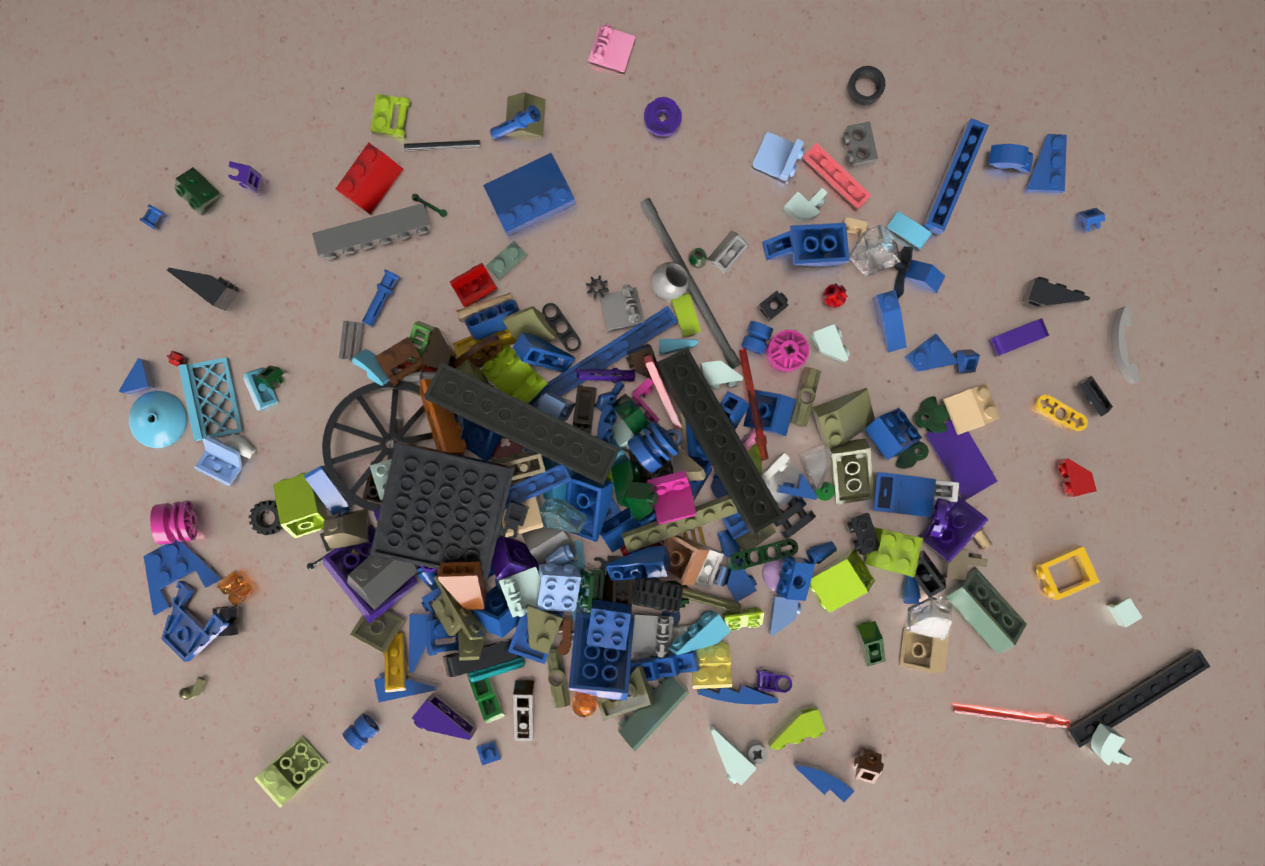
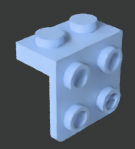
M768 132L752 165L754 168L786 182L788 177H793L797 166L794 165L796 159H801L805 149L802 148L804 141L797 139L793 143Z
M205 436L203 442L206 451L196 464L195 469L231 486L242 469L239 450L234 446L222 444L215 437Z
M539 564L538 573L541 583L537 608L545 611L573 612L576 609L581 575L577 566L572 564Z

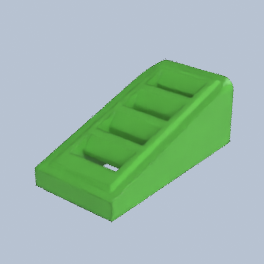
M417 321L414 322L409 339L412 344L415 343L422 346L421 349L415 348L423 358V353L430 344L428 342L429 333L434 330V327ZM419 329L426 331L427 333L424 334L420 332ZM416 336L423 338L424 342L416 339ZM414 357L409 359V361L416 362Z

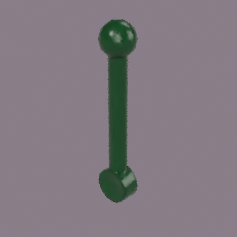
M418 194L412 195L413 201L424 203L429 208L438 212L441 217L447 216L446 210H440L421 199Z

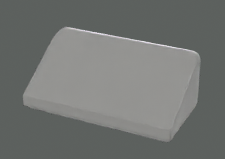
M730 231L708 257V260L725 274L749 244L737 232Z

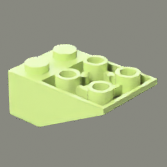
M301 736L256 776L254 780L281 808L317 775L327 763Z

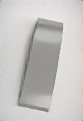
M1125 306L1117 310L1113 321L1112 349L1120 373L1128 384L1140 382L1138 364L1129 363L1125 327L1132 325L1130 307Z

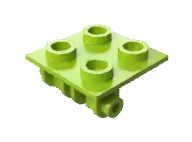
M757 607L747 608L748 613H746L745 608L744 614H741L740 611L738 614L726 611V613H723V619L731 631L739 630L741 627L746 626L748 628H757L763 624L764 611L757 609Z

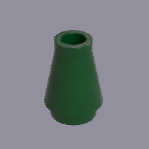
M694 248L689 253V262L696 267L703 266L707 261V253L702 248ZM698 252L699 254H702V256L697 257L695 253Z

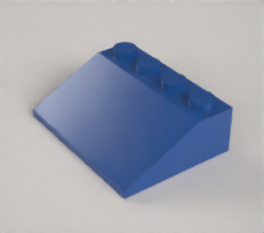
M552 153L483 185L507 236L515 234L576 204L575 198Z
M576 612L568 689L606 699L627 701L634 618H630L626 649L619 650L587 645L591 614Z

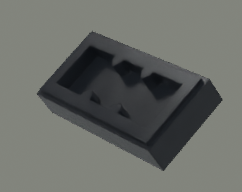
M1093 376L1087 377L1080 384L1088 402L1093 404L1101 417L1113 408Z

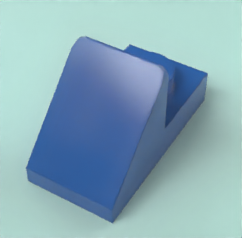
M802 473L799 474L797 488H794L795 484L783 482V485H777L776 492L817 500V495Z

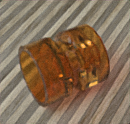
M237 570L231 572L217 585V588L224 595L229 594L228 599L234 607L244 602L255 591L249 583H243L244 578Z
M576 691L572 701V709L579 717H589L596 711L598 698L594 695Z

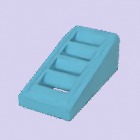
M659 339V355L695 347L698 345V340Z

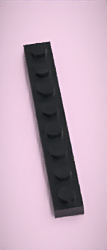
M1196 649L1072 726L1067 731L1076 746L1081 748L1091 741L1100 723L1113 728L1205 671L1210 665L1202 652Z

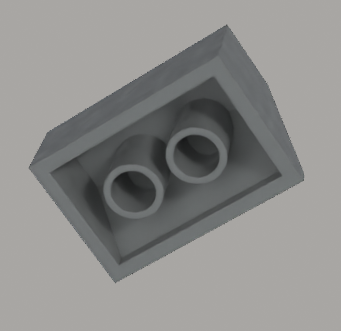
M370 555L348 575L347 584L375 610L417 572V569L412 563Z

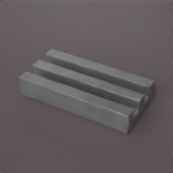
M343 321L339 359L353 360L352 347L355 326L358 327L355 355L360 353L364 323ZM348 326H350L347 356H345Z

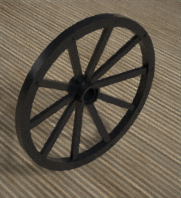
M390 381L383 386L376 382L367 384L346 396L336 406L327 421L322 441V454L327 473L340 493L361 508L374 512L375 509H380L382 505L367 501L356 495L357 491L372 474L370 466L350 490L337 475L334 464L381 451L371 463V465L380 463L386 455H388L387 460L392 459L394 448L386 446V443L390 440L414 443L433 439L432 432L402 438L425 412L423 405L395 434L398 390L408 391L420 396L419 385L405 381H398V384L395 386ZM392 389L389 433H387L363 396L376 391ZM358 400L382 437L337 422L344 411ZM334 429L380 443L335 458L331 457V439Z

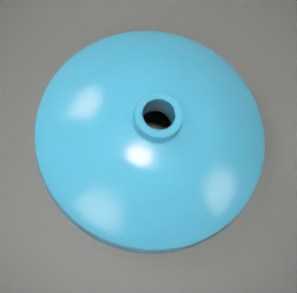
M151 391L143 394L134 402L129 413V427L133 436L143 445L152 448H163L174 444L183 435L187 425V414L182 402L176 396L164 391ZM154 415L155 421L151 422V416Z

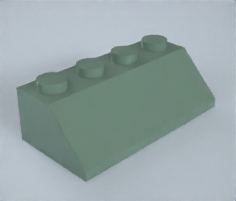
M976 567L967 573L966 580H959L946 596L951 604L959 610L963 617L968 620L977 633L986 640L997 654L1014 647L1027 625Z
M676 676L660 677L656 688H650L654 704L634 710L629 717L625 715L619 721L618 732L634 751L645 742L689 694L687 686Z

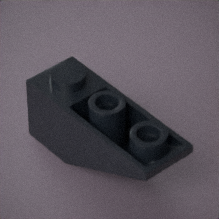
M1037 277L1030 280L1023 302L1038 308L1082 303L1090 300V297L1086 296L1085 292L1081 290L1072 291L1066 289L1067 286L1064 284H1052L1047 278Z

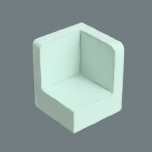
M1126 598L1117 605L1109 604L1107 606L1119 626L1128 627L1142 618L1130 598Z

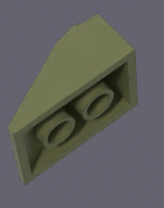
M867 388L812 407L820 438L827 449L847 443L875 421Z
M866 438L850 440L845 444L828 449L836 505L874 499L871 448Z

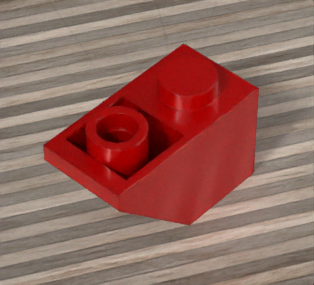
M1069 458L1059 459L1058 471L1063 476V489L1068 497H1076L1097 491L1092 472Z

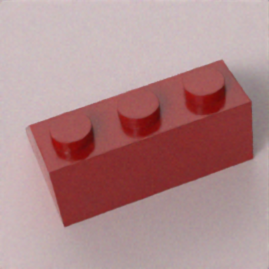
M368 142L335 189L342 196L372 215L404 169Z

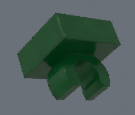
M269 365L256 376V379L259 383L266 384L267 388L274 390L273 382L276 381L281 384L282 379L280 376L283 372L280 367Z

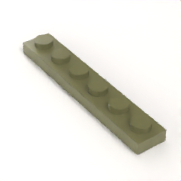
M726 495L696 506L695 516L664 524H658V521L622 533V537L629 553L737 513V509L730 496Z

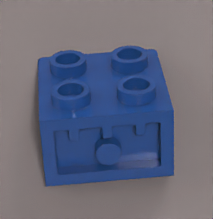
M593 599L587 645L625 650L632 605Z

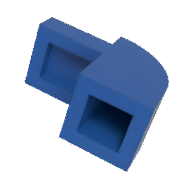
M1018 144L991 145L989 164L999 169L1015 168L1023 173L1031 172L1033 153L1028 151L1029 147Z

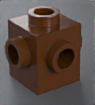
M863 749L860 755H856L854 760V767H856L855 778L874 784L884 768V763L881 762L882 754Z

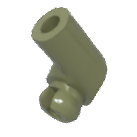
M198 676L193 686L180 689L179 697L185 700L198 697L207 679Z

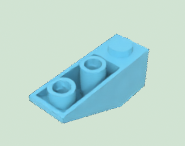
M709 610L702 614L695 624L690 625L684 634L676 638L668 649L680 655L719 643L731 630L718 613Z

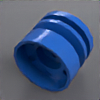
M656 421L650 423L651 429L648 427L643 428L646 438L637 433L627 441L633 454L651 473H654L663 466L660 456L669 461L672 459L669 452L674 456L679 453L671 435Z

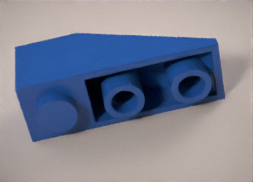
M666 546L647 547L606 564V568L611 581L668 576L671 559Z

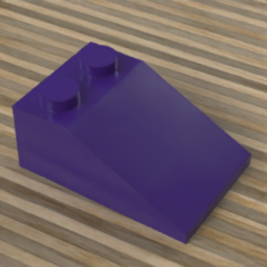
M433 693L412 717L414 724L420 729L424 728L426 731L470 740L477 730Z

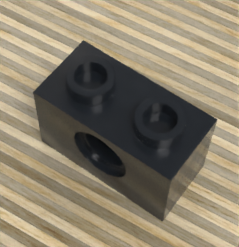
M924 550L921 551L914 578L927 596L931 598L946 589V580Z

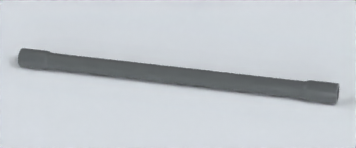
M650 198L643 200L640 204L653 224L672 261L681 265L686 270L689 278L688 290L718 342L727 363L732 369L741 365V362L712 314L663 225Z

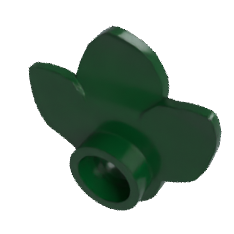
M932 396L921 403V409L916 413L914 419L919 427L928 428L933 433H942L947 431L944 421L950 415L946 405H938L936 397ZM922 416H926L928 420L924 421Z
M920 440L897 455L900 456L897 467L902 469L911 468L917 461L924 460L929 453L928 446L920 442ZM916 448H922V453L916 454Z

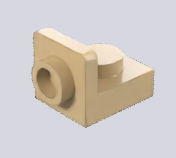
M848 217L842 220V223H846L848 233L856 234V232H859L857 243L861 244L864 239H867L869 234L868 222Z

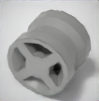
M753 742L748 746L747 755L752 763L759 765L766 761L767 751L763 744Z

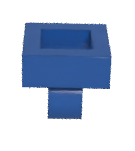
M1098 208L1078 212V220L1084 223V229L1089 232L1091 224H1094L1095 228L1100 229V222L1105 221V213Z
M496 740L477 745L476 748L482 766L501 760Z

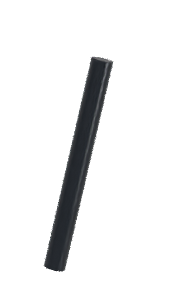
M480 140L407 143L404 144V151L480 148L481 142Z

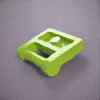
M376 94L370 129L371 133L403 138L405 135L403 129L407 106L410 105V99ZM395 105H400L396 129H392Z

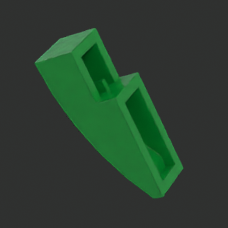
M491 677L473 683L469 679L483 720L486 723H490L504 717L505 713Z

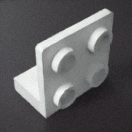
M782 453L761 474L775 501L782 507L793 498V495L776 492L777 485H783V482L795 484L794 488H797L799 474L802 473L785 453Z

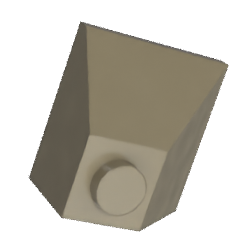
M362 509L347 512L343 515H332L324 520V538L330 549L369 542L368 510Z

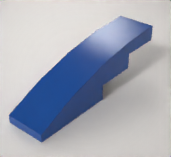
M696 650L680 655L675 653L665 654L663 658L652 656L631 661L630 675L638 666H643L647 681H656L660 677L677 676L680 673L697 672L700 670Z
M740 683L738 690L731 687L718 688V690L712 688L697 689L698 695L736 704L778 703L779 700L775 695L755 690L753 687Z

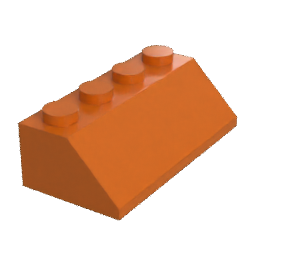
M422 379L420 381L419 393L436 449L464 456V450H467L464 439H460L459 432H461L459 422L454 419L453 414L455 413L424 399V395L433 379Z

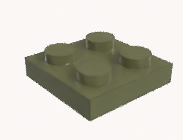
M386 611L369 623L362 615L350 636L385 654L403 625L404 619Z

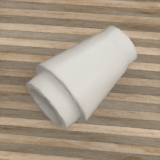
M234 433L225 444L226 446H234L239 450L240 455L249 459L256 450L239 434L236 435Z

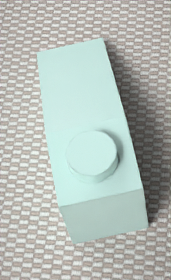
M712 725L710 730L728 773L727 777L734 784L738 782L742 786L757 767Z

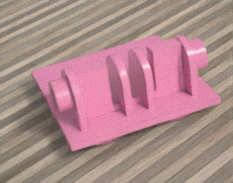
M605 23L604 26L599 25L588 61L625 72L636 36L611 29L612 25Z

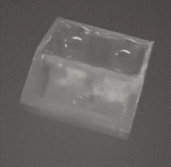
M881 225L863 232L848 255L849 259L866 277L901 262L897 243Z

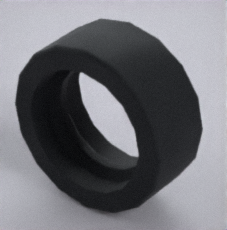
M862 66L851 75L847 85L848 93L856 103L870 105L881 97L886 83L885 77L879 69L873 66ZM862 75L872 76L877 82V90L871 96L861 95L856 90V80Z

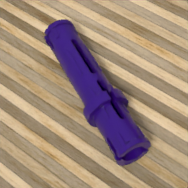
M578 368L576 376L577 380L612 381V383H617L618 381L634 382L635 371L619 370L618 368Z

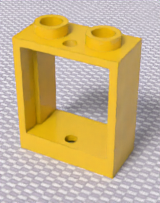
M1076 545L1035 563L1038 568L1036 573L1045 584L1044 591L1046 595L1054 600L1062 599L1099 582L1084 546ZM1074 556L1084 581L1058 592L1048 567Z

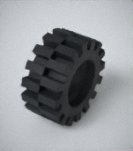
M261 501L250 510L252 513L248 517L251 518L249 524L253 525L252 529L256 530V533L272 535L283 529L280 525L276 501ZM266 510L274 513L275 520L271 525H265L261 520V515Z

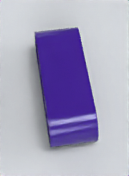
M1043 318L990 339L997 356L1050 335Z

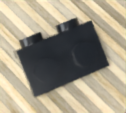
M864 513L858 516L847 517L846 527L849 534L852 533L853 535L852 545L855 552L858 551L859 554L865 555L878 551L880 544L870 514Z

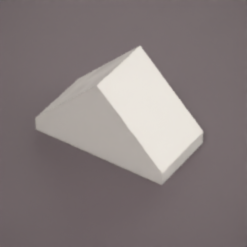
M936 481L934 500L940 498L957 502L959 483Z

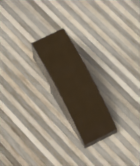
M578 385L573 426L591 434L597 388Z

